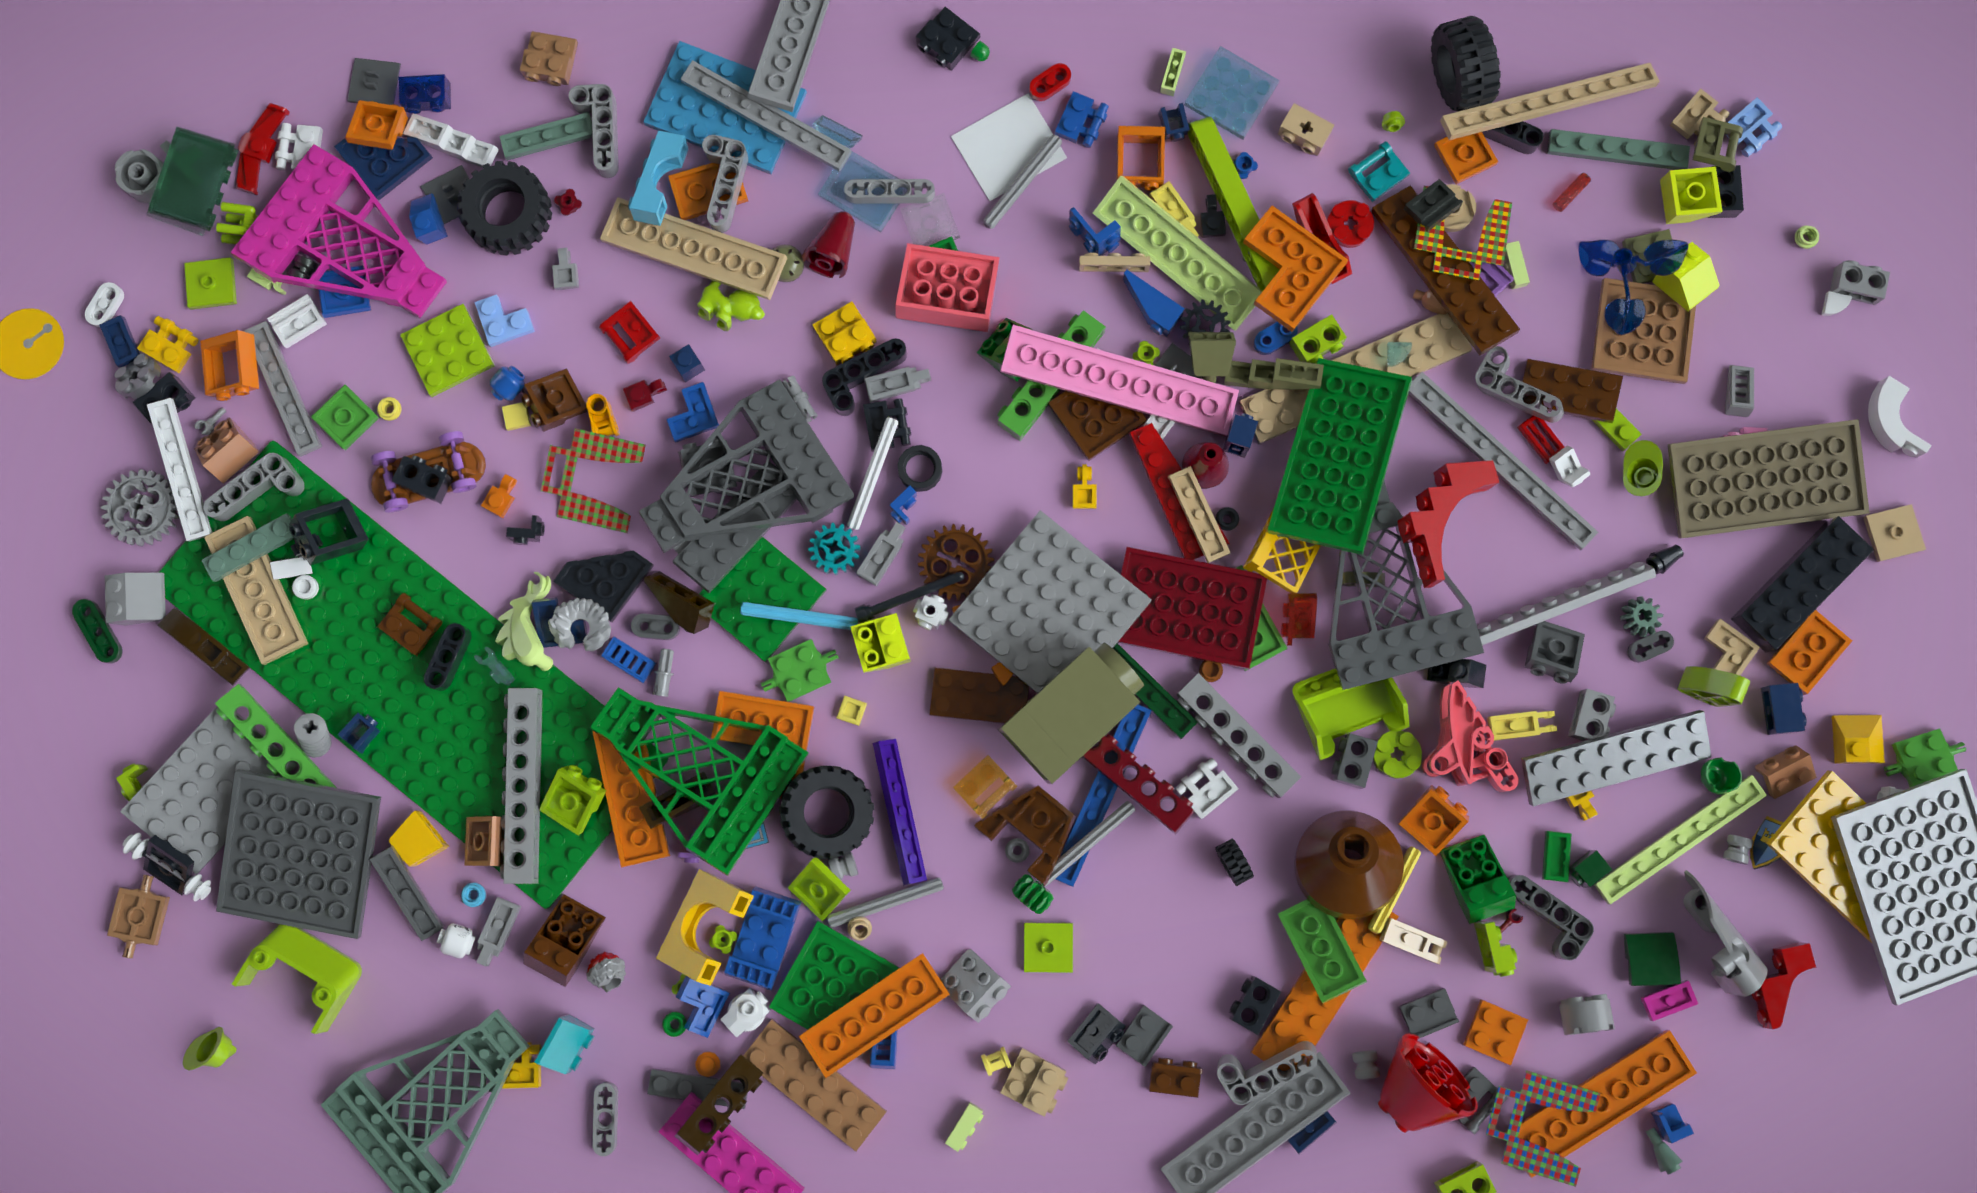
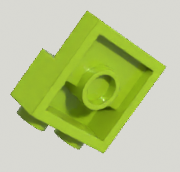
M570 765L558 769L539 810L570 831L580 835L583 833L591 814L597 811L606 790L601 787L602 783L599 780L586 778L582 775L583 771L579 767Z
M1489 921L1474 923L1485 971L1492 972L1494 976L1499 975L1500 977L1513 975L1516 969L1517 955L1515 949L1511 948L1510 944L1499 943L1502 940L1499 926H1495V922Z

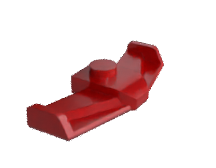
M269 103L250 132L245 133L241 137L238 145L240 157L236 189L258 195L257 188L261 161L269 164L277 144L271 137L286 115L290 114L288 109Z

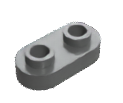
M639 614L631 622L633 633L640 638L672 640L680 632V626L670 616ZM645 622L648 623V629L642 631L641 625ZM666 625L672 626L671 632L666 633L664 631Z

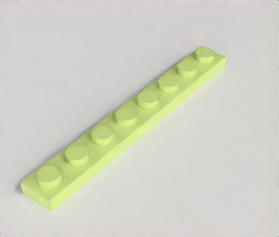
M1753 775L1748 776L1742 780L1738 789L1722 794L1601 878L1594 886L1606 903L1611 905L1766 797L1767 794Z

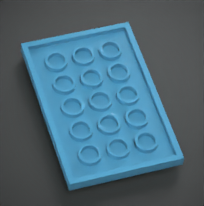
M679 41L644 119L645 126L659 131L684 135L686 142L702 147L703 140L709 135H718L741 141L748 154L747 165L772 174L786 141L688 87L680 80L693 60L749 92L756 70ZM800 89L793 112L780 110L796 118L807 94L806 89ZM712 146L709 151L716 152L719 146ZM735 151L731 156L739 157L742 152Z

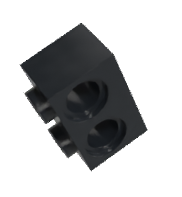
M1736 165L1735 170L1730 172L1722 170L1721 167L1712 166L1716 167L1717 177L1722 178L1725 184H1721L1718 181L1720 198L1726 203V207L1722 206L1721 213L1709 216L1708 218H1736L1744 210L1741 165Z
M169 372L156 382L149 392L134 400L133 404L152 424L147 404L172 398L173 392L178 390V395L173 398L178 413L186 410L196 397L179 377Z
M413 455L412 459L403 456L392 482L441 504L453 480L447 474L448 470L436 464L433 468L425 465L427 461ZM417 468L416 476L409 478L410 470ZM438 477V484L435 487H430V481Z
M1252 976L1251 980L1247 978L1240 990L1243 994L1240 1000H1235L1230 1007L1229 1013L1232 1015L1229 1019L1258 1035L1281 991ZM1258 986H1262L1265 990V996L1261 1000H1256L1253 997V991ZM1245 1008H1251L1253 1011V1018L1248 1022L1243 1021L1241 1018V1013Z

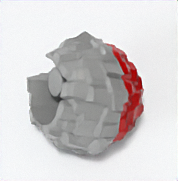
M603 952L595 956V959L592 958L590 960L586 973L587 980L599 989L602 987L606 993L621 986L626 975L624 960L613 953Z

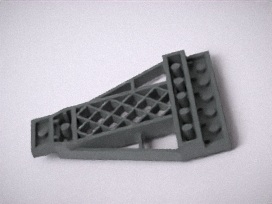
M779 379L740 400L660 495V499L639 510V514L663 553L683 542L698 540L705 536L804 522L814 523L832 513L834 508L854 498V493ZM741 411L758 438L736 450H732L721 433ZM718 440L726 455L692 474H688L714 441ZM754 453L767 456L765 466L751 463ZM750 454L748 462L739 460L742 457ZM770 458L776 465L777 469L768 467ZM730 465L728 473L719 471L720 469ZM733 465L746 467L745 476L732 475ZM750 469L763 471L761 482L747 478ZM766 472L780 476L777 485L764 483ZM709 476L707 485L698 483V481ZM713 476L726 479L724 489L710 486ZM729 480L743 483L740 493L727 490ZM746 484L759 487L756 497L743 494ZM692 487L705 490L703 500L690 497ZM762 488L768 489L767 491L761 493ZM791 489L806 514L774 518L765 502ZM709 491L722 494L720 504L706 501ZM725 495L739 498L736 508L723 505ZM742 499L748 500L747 502L741 504ZM694 504L701 505L700 512L697 511ZM705 506L718 509L716 519L702 517ZM758 506L761 507L768 520L724 526ZM721 510L727 512L720 516Z
M1385 481L1382 485L1369 534L1378 531L1382 532L1376 542L1367 538V542L1373 544L1368 556L1348 552L1359 596L1343 601L1340 600L1345 554L1347 551L1340 550L1328 646L1342 690L1484 653L1472 606L1445 571V580L1443 581L1462 604V608L1436 616L1428 614L1421 590L1422 579L1417 575L1409 543H1403L1398 530L1397 521L1403 516L1393 502H1390ZM1396 527L1397 534L1388 529ZM1384 533L1397 539L1391 550L1379 544ZM1399 542L1404 558L1394 552ZM1376 547L1388 553L1382 565L1371 559ZM1357 555L1365 559L1361 568L1359 566ZM1391 555L1403 562L1397 573L1385 567ZM1368 562L1380 568L1374 579L1362 573ZM1405 565L1410 581L1400 575ZM1383 570L1395 576L1389 588L1377 582ZM1363 578L1371 582L1367 591ZM1397 579L1409 585L1404 596L1392 590ZM1374 585L1386 591L1381 602L1368 596ZM1411 589H1413L1417 604L1407 599ZM1389 593L1401 599L1395 611L1383 605ZM1361 601L1369 632L1364 635L1337 641L1336 631L1339 605ZM1370 602L1378 606L1374 614L1372 613ZM1404 602L1416 608L1410 620L1398 613ZM1381 608L1393 614L1387 625L1375 620ZM1419 612L1421 620L1413 621ZM1395 617H1398L1403 621L1407 622L1402 625L1390 627ZM1376 625L1382 627L1383 630L1377 631Z

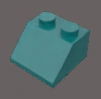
M570 1014L559 1017L534 1063L563 1074H568L572 1070L576 1071L582 1061L580 1057L581 1052L584 1048L588 1049L594 1039L592 1032L595 1028Z

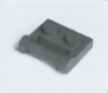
M1472 1067L1464 1075L1470 1085L1468 1092L1471 1099L1476 1097L1478 1102L1487 1091L1493 1095L1471 1120L1467 1117L1458 1119L1475 1135L1479 1131L1478 1127L1492 1112L1498 1089L1479 1070ZM1505 1095L1502 1104L1508 1099Z

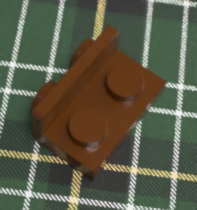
M1158 1057V1062L1152 1061L1149 1092L1198 1098L1203 1069L1197 1067V1062L1183 1060L1182 1065L1173 1064V1059Z

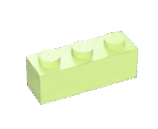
M1172 48L1160 93L1174 97L1186 51Z
M1519 241L1507 243L1504 268L1514 277L1513 282L1509 283V285H1511L1512 289L1525 287L1530 283L1520 243Z
M970 1102L945 1144L957 1152L960 1149L963 1150L967 1144L966 1138L968 1135L971 1137L976 1129L974 1128L976 1122L980 1123L984 1116L982 1114L983 1110Z

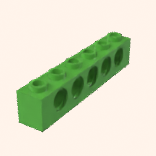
M1083 310L1080 315L1075 314L1068 323L1070 328L1065 334L1061 332L1058 338L1075 342L1072 336L1081 334L1084 337V341L1078 344L1093 348L1104 335L1106 326ZM1027 380L1028 382L1023 388L1019 386L1013 393L1011 404L1009 406L1004 405L997 415L999 417L998 425L1021 441L1048 407V403L1055 398L1061 389ZM1033 388H1038L1042 391V395L1040 397H1032L1029 392ZM1023 406L1028 410V413L1024 416H1019L1015 413L1016 408Z
M237 684L215 703L218 706L216 712L225 721L231 720L235 725L232 728L241 739L246 737L252 743L249 746L250 749L258 757L263 755L269 761L266 766L275 775L280 773L284 778L302 782L310 778L318 785L337 788L242 684ZM241 706L249 710V717L246 720H240L236 715L237 709ZM258 724L266 728V734L263 738H257L253 734V728ZM274 742L280 743L283 747V752L280 756H273L270 753V746ZM289 761L298 762L300 769L297 774H290L287 771L286 765Z

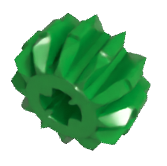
M1024 874L1019 878L1012 888L1015 897L1036 914H1042L1047 910L1054 899L1053 894L1028 874Z

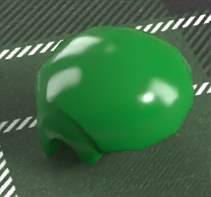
M1722 757L1713 758L1704 763L1701 769V782L1708 791L1722 795L1738 789L1742 782V773L1734 761H1725Z

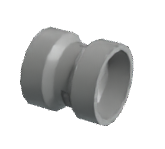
M1728 835V849L1724 851L1723 859L1748 865V850L1752 848L1753 840L1741 836Z
M852 852L841 857V859H828L830 870L840 880L843 879L844 875L851 877L858 875Z
M1377 1051L1352 1053L1353 1062L1358 1064L1355 1070L1356 1079L1380 1077V1070L1376 1063H1374L1378 1059Z

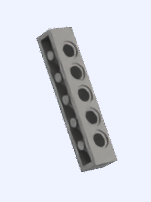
M1199 673L1176 695L1179 698L1177 702L1186 711L1190 709L1196 715L1195 719L1198 721V724L1202 728L1207 726L1213 732L1211 737L1220 746L1222 744L1226 745L1230 750L1228 754L1237 763L1241 761L1247 767L1245 770L1247 774L1254 780L1258 778L1264 784L1262 788L1270 797L1276 796L1281 798L1301 778ZM1198 697H1205L1208 700L1209 705L1207 709L1198 708L1196 704ZM1215 714H1221L1225 717L1226 722L1224 726L1219 727L1214 724L1213 717ZM1233 731H1238L1242 734L1243 739L1240 744H1235L1231 741L1230 735ZM1250 748L1258 750L1260 754L1258 761H1251L1248 758V750ZM1268 765L1273 766L1277 771L1274 779H1270L1265 775V768Z

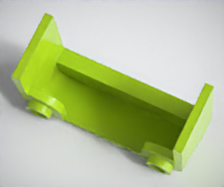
M280 924L251 951L232 985L235 987L250 985L259 970L271 968L278 958L318 982L313 989L312 1000L316 1006L323 1009V1012L311 1032L313 1034L328 1032L360 979L362 968L357 961L302 928Z

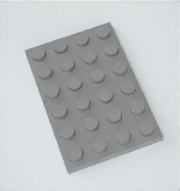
M218 706L120 811L151 838L156 835L162 840H167L181 853L189 855L195 861L193 867L195 874H198L225 845L235 771L240 769L284 778L280 773L275 775L266 766L269 761L263 755L258 757L250 749L249 746L252 743L246 737L241 739L232 729L235 725L230 719L225 721L216 712ZM236 712V715L240 720H245ZM255 727L253 728V734L255 737H264V735L260 731H258ZM274 743L271 744L270 753L273 756H280L283 751ZM293 760L289 761L286 765L287 771L290 773L298 763Z

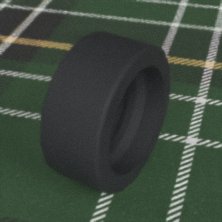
M916 445L906 449L900 456L897 464L898 475L903 485L907 488L911 486L917 492L932 489L941 479V459L937 452L928 446ZM916 455L927 456L934 465L933 475L924 482L913 481L906 473L907 462Z

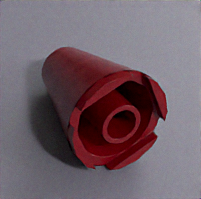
M845 211L834 213L804 250L802 259L804 262L807 260L810 263L809 268L828 278H833L834 275H840L839 278H842L846 274L855 227L852 215Z
M1202 442L1193 445L1186 451L1182 460V469L1191 466L1201 489L1220 485L1229 471L1228 457L1222 448L1215 443Z

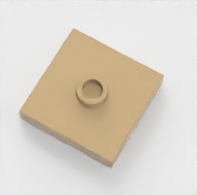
M1912 504L1863 517L1877 562L1926 550Z

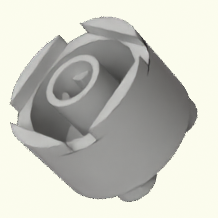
M147 150L127 151L115 164L116 183L137 201L154 204L167 194L170 186L173 184V177L169 168Z
M1607 994L1585 997V1001H1583V997L1560 1000L1561 1005H1559L1564 1035L1615 1029L1610 999L1607 998Z

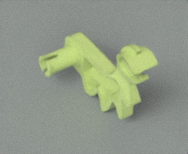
M534 572L540 578V582L535 584L530 580L526 595L510 602L513 608L498 618L504 626L499 631L495 641L503 646L502 656L507 660L517 658L519 662L526 666L536 665L542 671H548L553 665V659L543 653V645L530 620V615L533 609L532 601L546 597L551 589V579L549 576L544 577L539 572Z

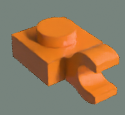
M505 474L500 482L499 489L492 485L481 506L504 518L515 499L509 494L516 485L517 480Z

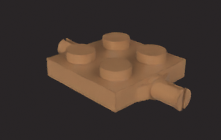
M143 875L140 889L119 888L107 936L116 937L126 942L122 957L133 958L136 944L158 945L170 897L157 895L150 891L154 876Z

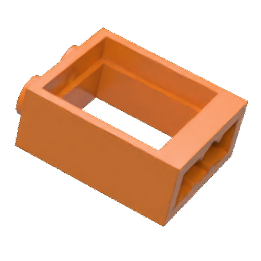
M1118 126L1116 181L1120 176H1123L1137 188H1145L1148 191L1159 189L1164 183L1165 127ZM1124 143L1157 144V177L1123 176Z
M235 330L200 341L205 395L216 397L218 401H227L231 399V396H245L250 394L249 391L259 389L254 334ZM236 349L239 382L226 386L223 353Z

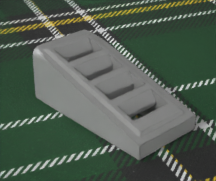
M1730 365L1725 414L1749 417L1754 410V368ZM1735 376H1744L1747 377V380L1735 378ZM1735 385L1746 386V388L1735 387ZM1735 395H1743V396H1745V398H1744V397H1735Z

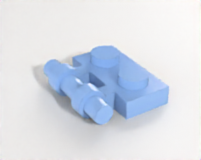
M1758 97L1728 122L1743 128L1742 137L1739 138L1738 144L1742 141L1746 143L1747 146L1742 150V154L1745 157H1749L1752 153H1757L1761 150L1762 145L1767 140H1772L1776 137L1777 132L1782 128V124L1778 121H1775L1772 125L1767 121L1773 113ZM1759 128L1762 133L1756 138L1752 132Z

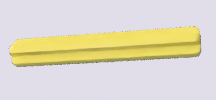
M1411 846L1407 849L1403 857L1404 871L1398 890L1392 900L1373 915L1368 925V929L1376 934L1382 932L1421 855V851Z

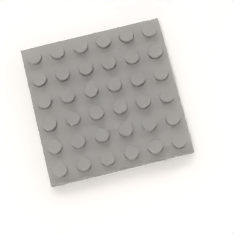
M1040 510L950 617L949 621L1038 693L1086 648L1090 647L1095 651L1103 643L1113 648L1150 604L1152 599Z

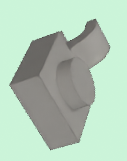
M559 248V265H552L554 289L579 288L577 264L571 263V255L568 248Z

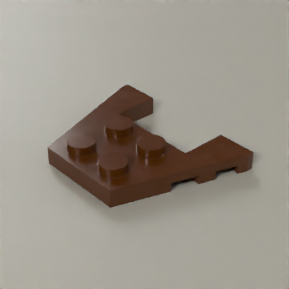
M1038 785L1013 800V803L1002 810L998 809L992 813V816L983 821H978L974 826L992 841L1007 823L1011 824L1043 851L1027 871L1042 885L1046 886L1076 817Z

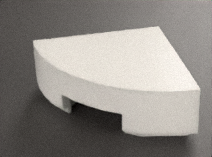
M1828 291L1825 295L1822 315L1831 316L1841 312L1849 305L1852 296Z

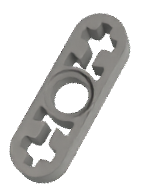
M604 1082L598 1085L594 1091L593 1150L599 1156L611 1154L617 1146L618 1089L611 1082ZM605 1087H608V1091L612 1092V1096L608 1097L607 1105L612 1104L613 1106L612 1108L603 1107L600 1109L599 1104H605V1097L600 1096V1092L605 1090ZM602 1112L611 1114L612 1122L609 1126H603L599 1122V1116ZM612 1129V1133L606 1134V1141L611 1142V1146L607 1147L606 1151H604L603 1146H599V1142L604 1139V1133L599 1134L598 1131Z

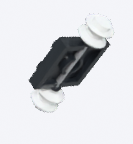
M141 833L131 834L124 840L122 845L124 847L123 853L132 852L133 860L144 857L143 870L181 896L192 893L194 894L193 901H197L199 899L203 900L210 893V880L202 882L201 874L192 876L195 861L189 855L181 853L174 848L167 840H162L154 835L151 839L142 841L140 840Z

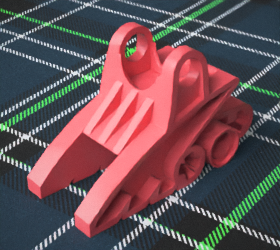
M1459 680L1442 688L1439 704L1440 734L1438 745L1423 760V772L1430 777H1437L1451 772L1457 786L1469 785L1477 780L1487 778L1492 787L1498 792L1514 790L1518 785V776L1508 762L1506 752L1503 749L1491 747L1494 742L1493 732L1489 726H1486V721L1480 712H1476V706L1470 697H1467V693ZM1489 756L1492 757L1493 764L1490 763ZM1429 760V766L1433 773H1431L1427 768V763ZM1435 760L1440 764L1439 770L1435 768ZM1473 768H1478L1482 773L1473 774ZM1503 769L1498 771L1499 773H1493L1495 770ZM1507 776L1509 780L1506 782V785H1502L1503 777Z

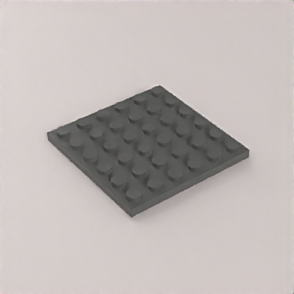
M240 769L235 771L216 912L359 939L362 934L372 865L369 859L373 857L381 797Z

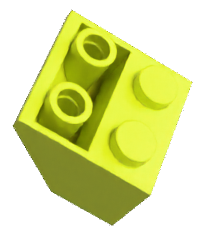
M897 613L850 626L864 673L889 669L911 662Z

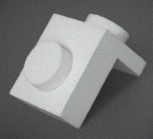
M1568 445L1549 459L1558 480L1570 487L1582 483L1590 475L1589 470L1581 466L1574 449Z

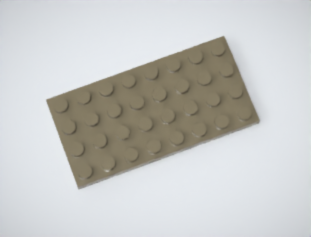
M1859 419L1667 444L1678 538L1825 520L1837 516L1848 517L1870 514Z

